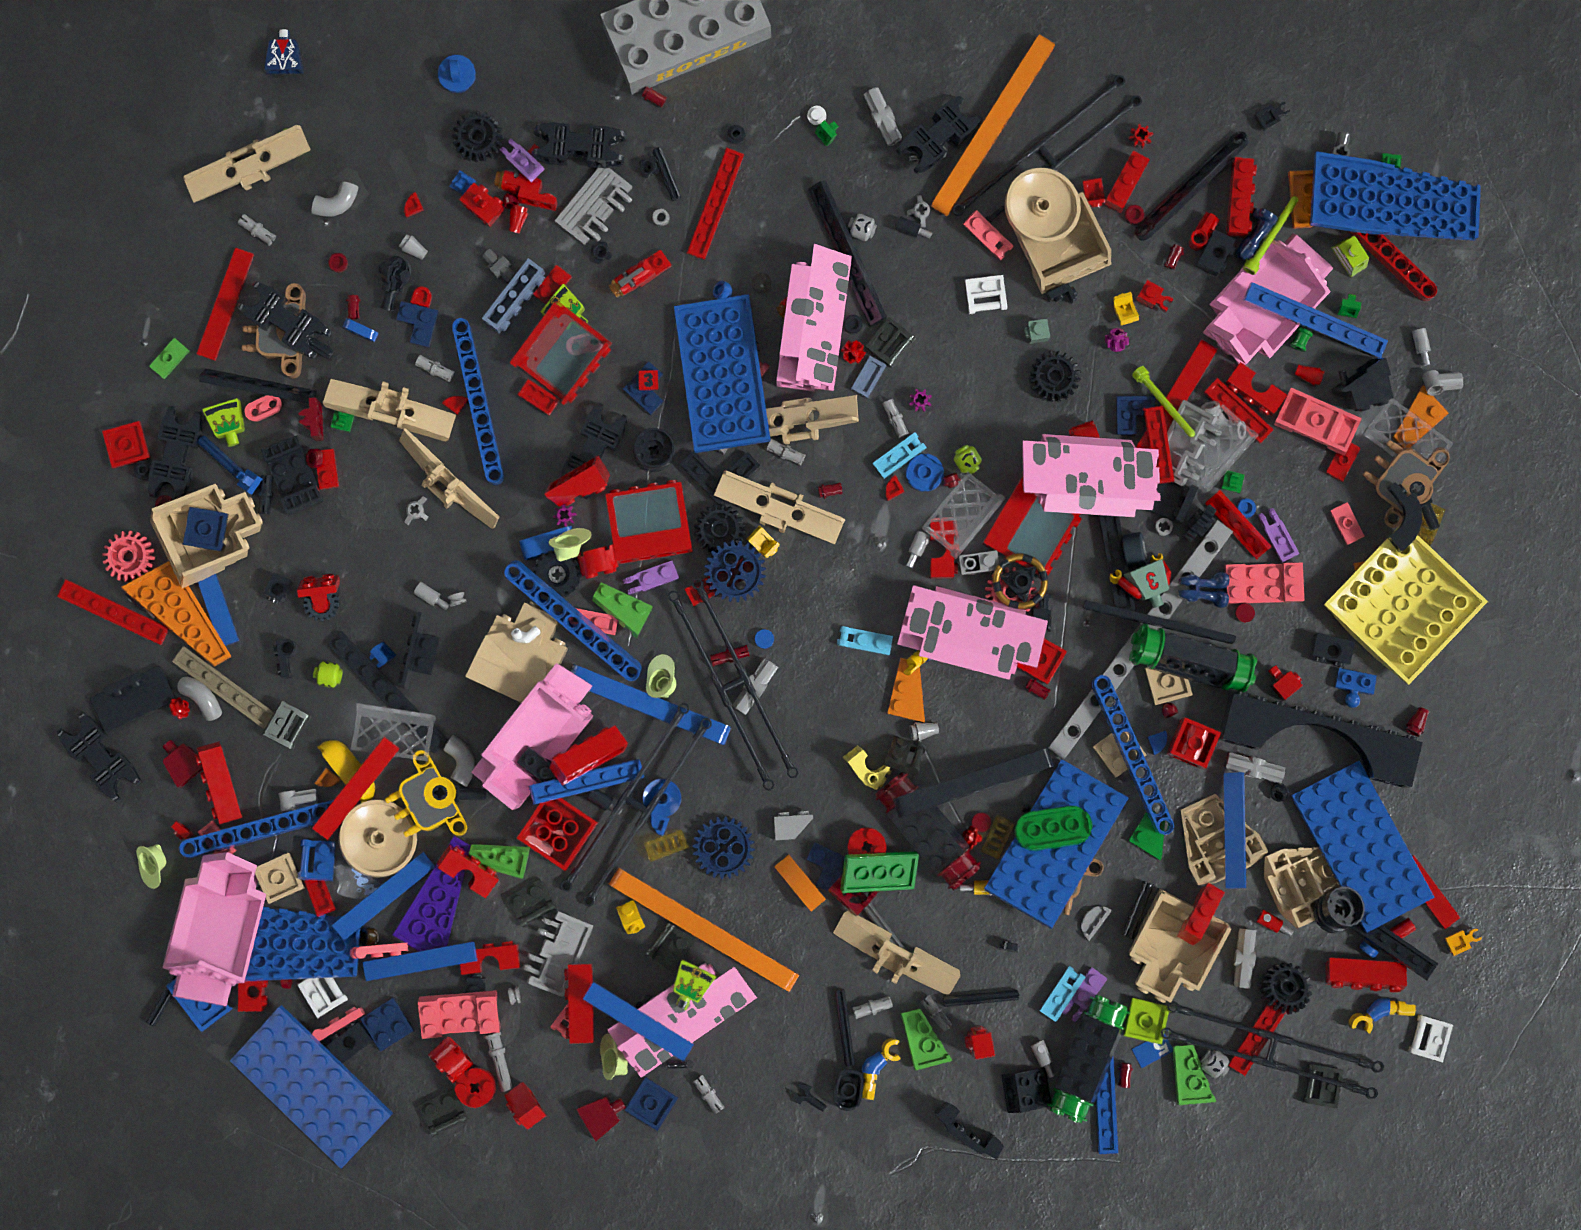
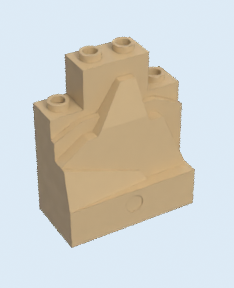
M1083 192L1078 194L1081 205L1079 220L1074 229L1063 239L1049 244L1034 243L1023 238L1014 230L1032 268V276L1041 294L1111 265V248Z
M213 484L151 509L150 522L181 588L204 580L225 570V566L247 557L249 545L247 540L242 538L260 532L263 522L260 515L255 513L253 509L255 507L251 497L247 496L246 492L224 500L223 490L221 488L218 489L217 485ZM189 507L229 514L222 552L183 545Z
M531 601L529 604L524 602L515 623L512 622L513 618L503 614L502 617L496 616L466 674L468 679L520 703L525 700L539 681H543L556 663L561 665L568 650L564 646L565 642L556 638L554 641L551 640L559 622L547 612L540 610V606ZM534 626L541 632V634L527 644L515 642L511 635V632L516 628L523 632H528Z
M1159 888L1128 953L1132 956V961L1138 964L1145 963L1135 981L1138 986L1137 989L1146 994L1148 992L1155 994V998L1163 1003L1166 1000L1171 1003L1181 982L1184 983L1183 987L1191 991L1194 989L1200 990L1231 931V927L1228 923L1213 916L1202 939L1196 945H1190L1177 937L1195 906Z

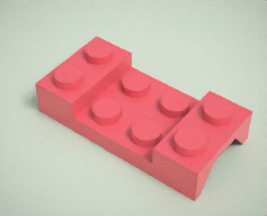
M1291 388L1274 425L1291 433L1294 431L1328 446V449L1345 456L1362 418Z
M1303 562L1256 565L1231 564L1224 566V571L1229 575L1230 579L1229 585L1226 587V593L1229 596L1228 604L1304 601Z
M497 990L419 997L418 1008L422 1039L441 1037L442 1034L480 1031V1034L500 1032Z

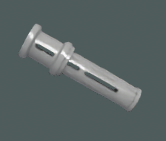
M500 1031L499 1033L485 1035L484 1039H487L490 1050L488 1054L493 1058L501 1092L513 1089L504 1057L505 1047L502 1046Z

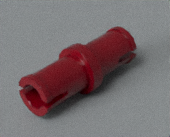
M747 644L734 648L738 659L750 656L747 651ZM728 648L726 651L710 655L713 667L726 662L733 663V658Z

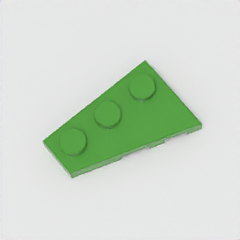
M602 582L592 599L608 615H613L622 627H627L636 639L653 606Z
M472 844L469 857L475 856L484 867L490 866L497 872L523 879L530 847Z
M921 1009L900 1013L914 1070L953 1061L934 1033L933 1028Z
M1172 1046L1177 1105L1216 1102L1210 1090L1209 1082L1201 1069V1063L1194 1046Z

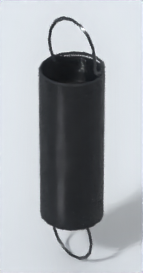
M689 1060L666 1062L668 1069L691 1067L687 1065Z

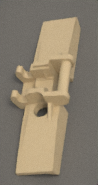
M295 125L260 142L256 139L253 141L254 143L232 153L229 151L226 153V157L184 175L183 179L193 202L200 201L241 183L245 190H249L252 188L251 184L261 179L264 182L271 180L266 171L311 150L301 126ZM252 151H256V154L249 156L241 161L235 162V159L244 156ZM264 152H268L270 155L267 162H263ZM232 167L236 172L233 177L229 178L226 175V170Z
M334 379L330 380L323 400L325 407L373 421V419L397 425V428L403 430L406 428L410 432L445 442L449 440L456 415L408 400V388L403 387L402 393L388 389L389 383L383 381L381 391H376ZM370 398L376 400L371 405L366 404V401ZM405 410H412L414 413L413 416L409 417L405 415Z
M856 395L812 402L811 398L784 401L781 407L766 409L770 436L782 435L785 445L790 444V441L810 438L818 440V429L859 422ZM818 411L819 417L814 421L813 412ZM781 416L783 423L780 426H775L774 420ZM806 424V427L811 431L790 434L789 429H793L794 425Z
M405 428L399 441L425 471L427 478L423 480L422 486L432 491L444 503L446 509L453 502H456L487 526L494 529L500 517L461 480H458L433 453ZM440 481L447 489L443 492L434 483Z
M729 471L723 472L714 494L718 498L762 515L759 524L765 526L767 523L779 528V532L785 533L786 527L789 526L832 544L836 543L845 521L840 516L803 502L804 495L802 494L797 495L775 486V483H771L768 488ZM771 494H777L796 502V504L792 507L770 498ZM765 496L767 504L759 506L756 503L757 497ZM800 510L803 513L802 519L794 520L792 513Z
M849 910L843 914L833 932L857 949L877 959L872 970L873 972L878 973L882 966L894 972L895 974L891 981L895 984L903 973L949 996L960 978V970L917 947L912 954L890 942L892 933L860 916H855ZM874 945H877L880 950H877Z

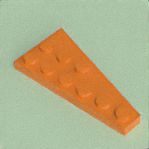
M169 561L121 587L122 590L214 667L231 658L229 651L190 587L181 588Z

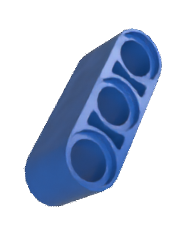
M573 527L560 528L519 541L524 560L534 559L548 553V551H554V547L549 545V540L573 529Z

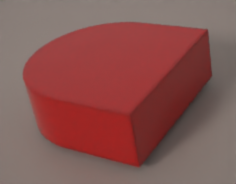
M423 286L417 287L413 291L410 303L429 308L432 300L430 290Z

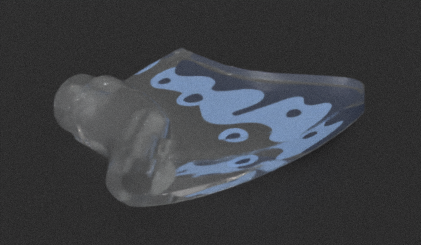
M339 865L334 868L339 882L337 893L344 897L352 899L366 898L381 886L379 882L370 876L363 875L352 867L344 869L343 865Z

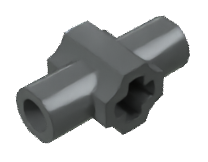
M1338 132L1336 146L1332 147L1331 154L1339 155L1336 153V150L1342 147V150L1345 151L1343 156L1350 155V150L1348 149L1350 134Z
M488 249L482 255V258L489 264L487 268L498 279L502 277L509 284L516 275L511 269L512 264L501 253L497 255L492 249Z

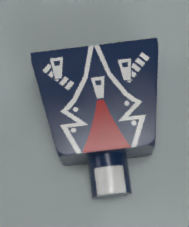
M278 30V40H269L265 61V71L267 74H304L299 44L296 40L290 39L289 30Z

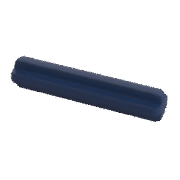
M206 436L200 437L198 444L235 478L239 471L245 473Z

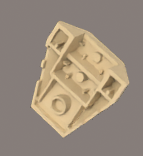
M1214 794L1181 809L1189 869L1198 885L1207 884L1208 882L1217 883L1225 879L1224 801ZM1245 822L1247 869L1268 853V850L1260 835L1255 830L1253 831Z
M1319 847L1281 849L1265 857L1264 879L1279 913L1296 928L1313 922L1315 920L1313 907L1316 900L1320 896L1340 887Z

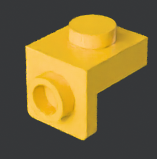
M1131 292L1113 297L1114 310L1121 326L1139 320Z
M758 526L746 539L765 558L774 555L780 546L761 526Z
M634 900L616 907L627 934L637 933L645 928Z

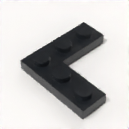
M693 450L680 462V465L720 505L724 500L714 496L721 477ZM747 452L727 471L748 479L761 465Z

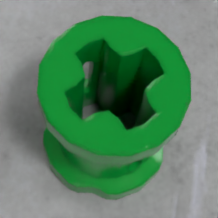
M1298 327L1295 339L1290 343V346L1298 351L1305 352L1306 344L1313 334L1304 328Z

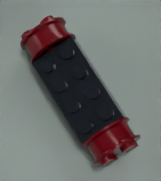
M901 772L885 787L874 794L877 797L875 801L879 800L887 809L885 812L932 871L946 881L949 885L948 890L951 888L954 891L981 868V862H977L969 853L971 851L969 844L937 806L899 818L893 799L912 793L919 787L918 785L914 786L907 777V773Z

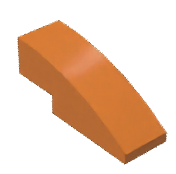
M790 855L774 866L810 911L826 900Z

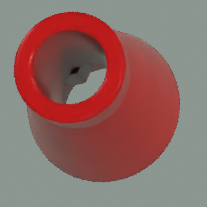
M513 204L512 209H510L509 231L520 234V230L529 214L527 213L528 208Z
M1298 365L1295 375L1314 386L1315 384L1320 386L1325 371L1317 367Z

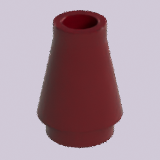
M1419 707L1406 724V732L1420 737L1424 733L1429 711Z

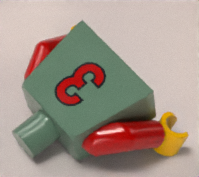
M1158 553L1157 559L1152 555L1149 564L1123 574L1124 577H1121L1122 572L1120 570H1116L1115 574L1117 577L1110 574V581L1118 584L1139 601L1150 599L1152 607L1156 608L1164 604L1160 593L1169 590L1171 570L1162 560L1163 554Z

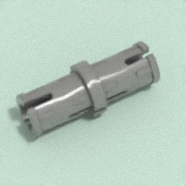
M245 214L242 215L243 220L240 218L238 224L250 231L252 236H257L268 245H271V240L274 241L276 235L266 230L261 223H256Z
M419 355L415 366L430 372V375H436L448 382L452 380L455 371L440 365V362H434L422 355Z
M890 399L882 403L889 417V424H892L897 437L901 438L908 435L909 432L902 420L903 416L899 413L894 400Z
M771 439L766 449L781 456V459H787L799 466L802 465L806 456L792 449L791 446H785Z
M890 996L875 1001L869 1000L868 1003L852 1007L855 1019L870 1014L876 1015V1012L893 1008Z
M703 1075L699 1077L702 1085L697 1079L693 1081V1084L702 1094L701 1098L703 1101H707L714 1114L719 1112L715 1104L720 1110L725 1108L716 1096V1091L711 1089Z

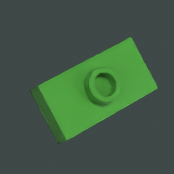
M174 338L149 367L165 379L189 353V350Z

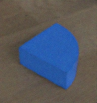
M1166 731L1147 737L1154 755L1161 752L1167 742Z
M651 814L650 820L653 829L659 835L664 836L670 818L656 817Z

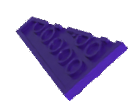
M454 836L449 844L453 847L456 845L461 847L465 851L464 854L469 856L471 845ZM436 864L393 936L419 952L447 947L466 869L459 871L452 878L438 869Z

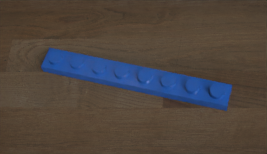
M1250 282L1243 301L1377 358L1382 357L1388 342L1384 338L1253 282Z

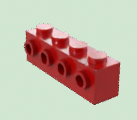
M1235 157L1232 161L1226 235L1230 237L1245 238L1252 229V221H1249V215L1253 213L1254 202H1251V195H1254L1255 183H1252L1253 176H1256L1257 165H1254V159Z
M616 726L606 727L598 735L587 737L580 745L574 744L567 752L556 754L552 758L549 768L563 786L623 753L628 742Z
M220 741L198 747L199 754H196L195 757L198 766L202 765L204 770L200 774L203 784L207 783L209 790H206L208 801H213L214 808H211L213 818L218 819L219 824L242 818Z
M1329 958L1326 961V985H1331L1332 988L1349 986L1353 990L1370 988L1371 991L1389 989L1390 992H1401L1407 986V967L1400 962Z
M568 964V968L564 969V978L568 980V988H565V1000H569V1008H565V1019H569V1027H566V1039H569V1043H593V1005L583 999L593 983L592 964Z
M982 1026L971 1027V1031L967 1032L968 1036L964 1037L966 1048L971 1052V1055L975 1059L995 1056L991 1032Z

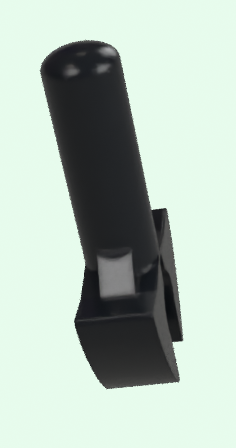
M805 1084L797 1085L806 1094V1096H799L793 1091L799 1105L802 1101H807L822 1112L826 1110L827 1105L811 1095L810 1089L812 1086Z

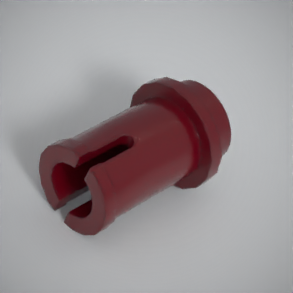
M646 87L642 95L645 101L649 100L661 108L667 99L666 96L653 90V87Z
M1176 244L1170 247L1171 251L1164 263L1165 267L1175 270L1181 255H1184V248Z
M348 295V299H346V302H348L347 318L360 319L359 302H361V299H359V295Z
M841 483L821 484L818 487L819 497L826 499L828 496L843 494Z
M1030 678L1025 686L1027 692L1031 691L1045 700L1051 689L1036 682L1037 679L1033 680Z
M1120 1063V1066H1118V1069H1120L1118 1087L1130 1088L1131 1071L1134 1068H1132L1131 1063Z

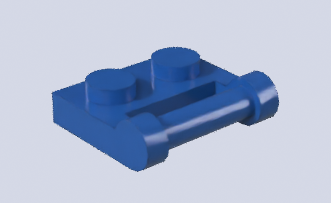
M301 840V865L297 878L301 880L333 881L336 842ZM310 848H315L313 873L308 872Z

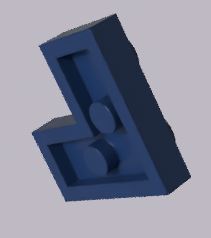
M401 301L396 320L414 325L410 340L411 344L429 348L439 311Z
M648 362L640 371L658 369ZM658 370L659 380L663 376V374ZM639 372L623 388L650 415L664 402L653 390L639 391Z
M1155 396L1116 397L1117 435L1137 434L1136 416H1144V408L1155 407Z
M814 843L807 860L824 868L816 886L828 891L843 873L845 856L818 843Z

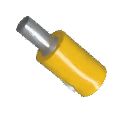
M974 880L973 884L960 885V891H973L974 895H992L984 890L989 880Z

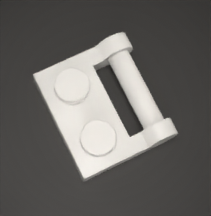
M1003 275L965 280L969 314L1000 308L1001 310H1007ZM1000 296V301L974 304V299Z
M320 978L306 979L298 984L317 1018L348 1000L346 995L342 994L333 978H324L337 999L331 1002L318 980Z
M1418 1015L1417 1020L1419 1022L1412 1047L1409 1046L1408 1052L1443 1062L1453 1025ZM1426 1023L1431 1024V1028L1423 1051L1419 1047Z

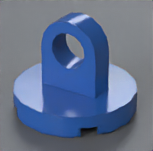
M463 55L448 56L441 62L438 68V78L441 85L452 93L465 92L475 82L476 72L474 65Z

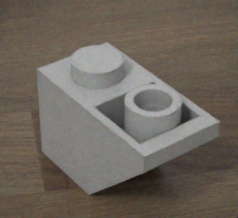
M997 551L959 556L962 575L992 573L999 564Z
M809 811L797 812V816H790L789 812L778 813V817H774L775 839H795L810 823L813 815H809Z

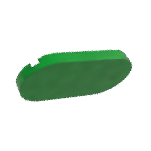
M1078 806L1028 812L1018 820L1015 826V837L1023 848L1030 851L1078 845L1090 836L1092 820L1090 815Z

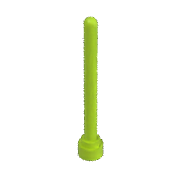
M1296 196L1290 199L1254 257L1247 260L1242 268L1247 273L1256 275L1260 269L1259 262L1298 202Z
M1144 366L1137 368L1132 374L1133 378L1141 384L1144 383L1189 437H1194L1195 431L1149 379L1148 370Z

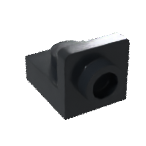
M1066 283L1048 292L1046 296L1049 302L1054 300L1056 303L1066 298L1065 295L1067 294L1071 304L1076 302L1078 295L1074 286L1070 287L1069 283Z
M471 974L470 977H466L465 993L486 991L487 978H482V974Z

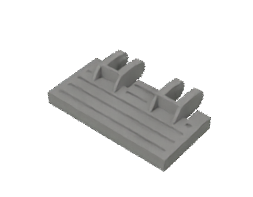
M598 168L557 217L555 222L584 246L590 240L584 234L585 232L596 241H599L601 239L600 236L591 230L589 226L594 223L601 231L606 232L608 228L603 223L614 211L608 203L623 212V205L614 200L613 197L618 194L624 201L630 203L632 199L627 194L632 189V186L610 168Z
M1186 400L1182 401L1178 413L1195 431V436L1189 437L1175 420H1173L1167 432L1174 482L1181 486H1184L1187 478L1183 477L1181 473L1197 481L1200 477L1198 474L1187 469L1189 464L1201 470L1205 467L1202 463L1194 460L1198 459L1204 446L1203 443L1197 441L1198 438L1215 446L1217 442L1204 435L1206 429L1215 435H1221L1222 433L1221 430L1210 425L1215 424L1217 416Z
M557 911L554 919L561 921V924L545 917L542 920L547 925L557 927L555 934L540 928L537 931L544 936L554 939L553 942L545 939L539 955L546 957V959L531 953L527 955L530 960L542 963L540 970L528 964H523L522 968L539 975L538 978L530 975L527 980L528 984L564 997L565 988L568 987V980L564 978V969L568 968V964H578L593 925Z

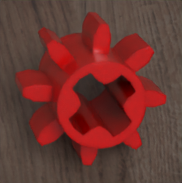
M1138 124L1137 130L1131 129L1130 132L1134 135L1130 136L1129 140H1133V147L1141 145L1143 149L1145 143H1151L1148 137H1151L1153 132L1147 130L1148 125L1144 128ZM1139 133L1145 136L1143 140H1141V137H1137Z
M848 340L841 349V352L844 353L843 359L850 364L855 361L859 363L866 354L863 351L864 345L857 340L852 342Z

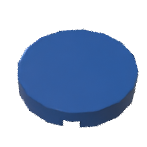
M930 454L915 456L906 468L908 483L920 492H929L936 489L944 477L941 461Z

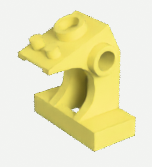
M857 745L843 758L865 785L877 790L878 787L881 788L886 781L885 775H890V767L883 765L877 770L867 769L865 758L868 755Z

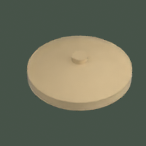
M1048 168L1027 170L1020 174L1007 190L1005 196L1007 219L1020 236L1031 242L1040 244L1057 242L1066 237L1079 220L1081 211L1079 195L1069 179L1055 170Z
M370 800L353 808L345 817L339 831V846L344 859L354 870L370 877H386L400 871L411 860L416 849L417 833L408 837L404 836L403 832L414 826V823L409 815L399 820L395 819L394 815L403 810L400 806L392 802L386 803L385 800Z

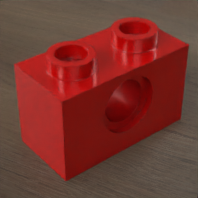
M268 980L238 983V1011H264V1008L268 1005V996L265 995ZM251 986H255L258 989L256 997H252L249 994Z

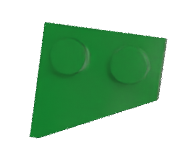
M1146 812L1128 841L1160 861L1162 859L1164 834H1159L1154 830ZM1165 820L1159 825L1162 831L1165 830Z

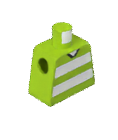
M1355 236L1346 237L1331 247L1350 278L1367 267L1369 257Z

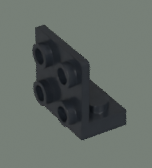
M1175 482L1158 484L1157 492L1160 493V501L1154 500L1153 510L1149 511L1181 525L1199 487L1194 485L1181 486Z
M1045 1068L1001 1075L1007 1113H1023L1049 1107L1047 1104L1051 1103V1096Z

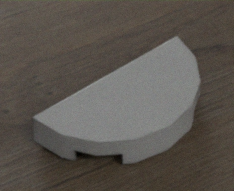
M1097 906L1089 909L1084 914L1081 920V930L1088 941L1091 940L1112 911L1111 909Z

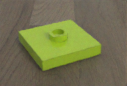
M1131 998L1128 1011L1130 1014L1127 1016L1123 1036L1162 1045L1163 1039L1160 1037V1031L1166 1028L1169 1014L1166 1005Z

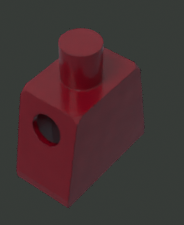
M170 740L163 745V749L168 753V756L163 759V764L178 788H182L203 770L202 765L198 766L195 755L198 753L187 744L183 743L177 747Z
M606 1096L577 1108V1111L596 1142L621 1120L617 1113L625 1109L626 1106L621 1098L611 1103Z

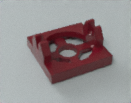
M309 398V408L303 409L298 413L299 416H305L304 419L299 420V423L304 425V428L310 430L311 437L314 440L323 441L322 403L316 398Z
M842 875L828 889L855 916H858L879 892H868V896L863 892H859L857 895L847 893L843 896L840 890ZM851 897H858L863 902L851 903L849 900Z

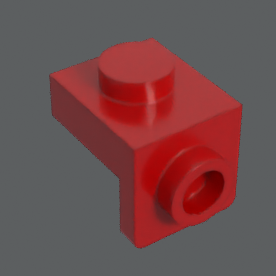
M1102 178L1082 180L1085 197L1091 207L1102 206V203L1106 202Z

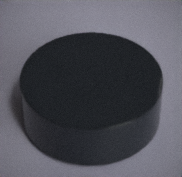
M849 315L846 317L844 329L847 333L854 335L862 330L863 322L859 316Z
M1002 941L1000 942L999 949L1018 953L1020 945Z

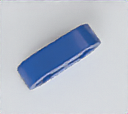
M346 318L342 326L344 329L372 342H375L379 334Z

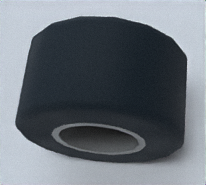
M1137 532L1123 535V551L1128 568L1132 569L1147 565V551L1142 533Z

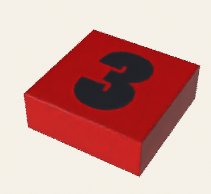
M658 370L639 371V391L658 390Z

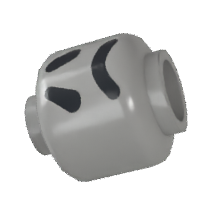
M857 214L855 218L851 217L847 228L851 229L850 235L852 237L867 241L869 238L872 239L877 225L874 224L873 218Z
M1209 1049L1200 1060L1202 1063L1201 1069L1212 1078L1224 1077L1230 1069L1227 1067L1229 1059L1219 1051H1211Z

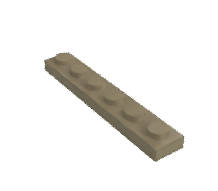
M182 647L172 661L196 680L202 682L211 691L263 729L266 728L274 711L188 648Z

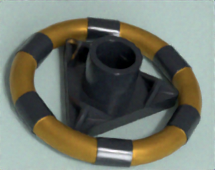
M1017 553L1007 556L997 565L993 574L992 584L996 596L1003 604L1016 609H1028L1043 599L1048 587V576L1044 566L1038 559L1031 555ZM1021 560L1034 565L1033 567L1001 574L1002 570L1014 561ZM1037 568L1041 580L1040 590L1031 600L1027 601ZM1000 578L1023 602L1010 600L1003 594L999 581Z

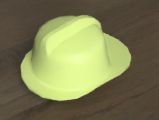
M571 529L550 539L549 545L554 547L557 560L564 561L576 557L580 552L581 544L587 542L592 535L588 529Z
M658 655L649 664L646 691L652 698L663 697L667 699L676 688L674 662L668 655Z
M159 844L147 848L139 846L136 853L141 877L148 887L155 889L160 885V871L166 865V858Z
M609 1033L605 1034L600 1043L603 1075L605 1079L611 1080L614 1075H626L628 1073V1061L622 1051L620 1052L612 1036Z

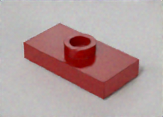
M527 379L517 394L548 416L551 415L560 399Z
M1350 443L1345 456L1336 452L1325 473L1343 482L1361 448Z
M304 880L317 917L336 910L325 881Z

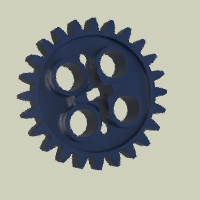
M732 540L731 545L728 546L724 542V548L717 545L718 552L711 551L714 556L713 558L707 557V560L711 563L704 566L709 569L704 575L710 576L706 583L712 582L709 589L716 588L715 595L722 593V600L729 596V602L732 601L733 597L736 598L737 602H739L740 597L747 601V594L754 597L752 591L759 592L760 590L757 585H764L760 578H766V575L761 573V571L766 570V567H761L765 560L758 559L761 553L754 554L756 547L748 549L749 543L742 546V541L740 540L738 545H735L734 540ZM729 553H733L736 556V561L732 564L725 561V556ZM742 555L744 558L738 568L741 573L735 575L731 586L728 587L727 583L732 576L730 569L736 567ZM746 561H750L754 565L750 572L743 570L742 566ZM726 571L728 578L725 581H720L717 578L718 572ZM743 579L746 583L745 587L737 589L734 586L735 581Z
M717 817V823L710 819V826L708 827L703 824L705 830H698L701 836L694 837L698 844L693 845V847L698 848V851L694 852L693 855H699L700 857L696 860V863L702 862L703 864L700 869L708 868L706 874L712 871L713 878L720 874L721 879H723L724 874H727L728 878L731 879V873L733 872L736 876H739V869L745 872L744 864L750 866L747 859L754 858L749 854L755 851L754 848L750 847L755 841H749L748 839L752 836V833H745L748 827L740 828L741 821L737 825L734 824L735 818L728 822L727 817H725L724 821L721 822L719 817ZM722 829L730 831V837L727 840H722L719 836ZM734 836H737V839L727 847L729 850L727 853L723 851L714 860L710 859L721 848L719 846L721 843L726 844ZM710 841L716 845V849L712 853L705 850V844ZM735 843H740L743 846L742 853L734 854L732 846ZM726 856L729 862L726 867L718 865L719 857Z

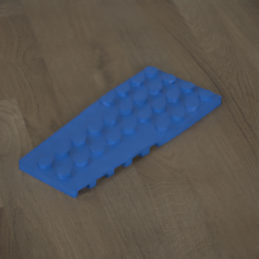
M1316 152L1314 154L1311 226L1365 234L1475 241L1479 237L1480 185H1469L1461 180L1456 182L1448 180V177L1444 176L1440 178L1430 176V173L1427 172L1417 173L1405 167L1403 169L1395 168V165L1375 160Z
M263 907L245 981L356 977L358 959L351 958L350 950L354 947H359L361 928L344 941L332 926L343 916L334 917L324 914L317 917L316 914H309L304 911L292 912L287 909L275 910Z

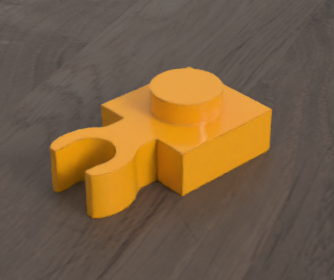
M1471 929L1466 935L1461 930L1444 938L1452 956L1471 949L1470 942H1477L1482 939V937L1475 939L1472 936L1473 932L1478 931V929Z

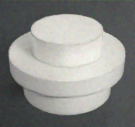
M813 106L809 109L807 118L811 124L819 125L826 119V112L820 106Z

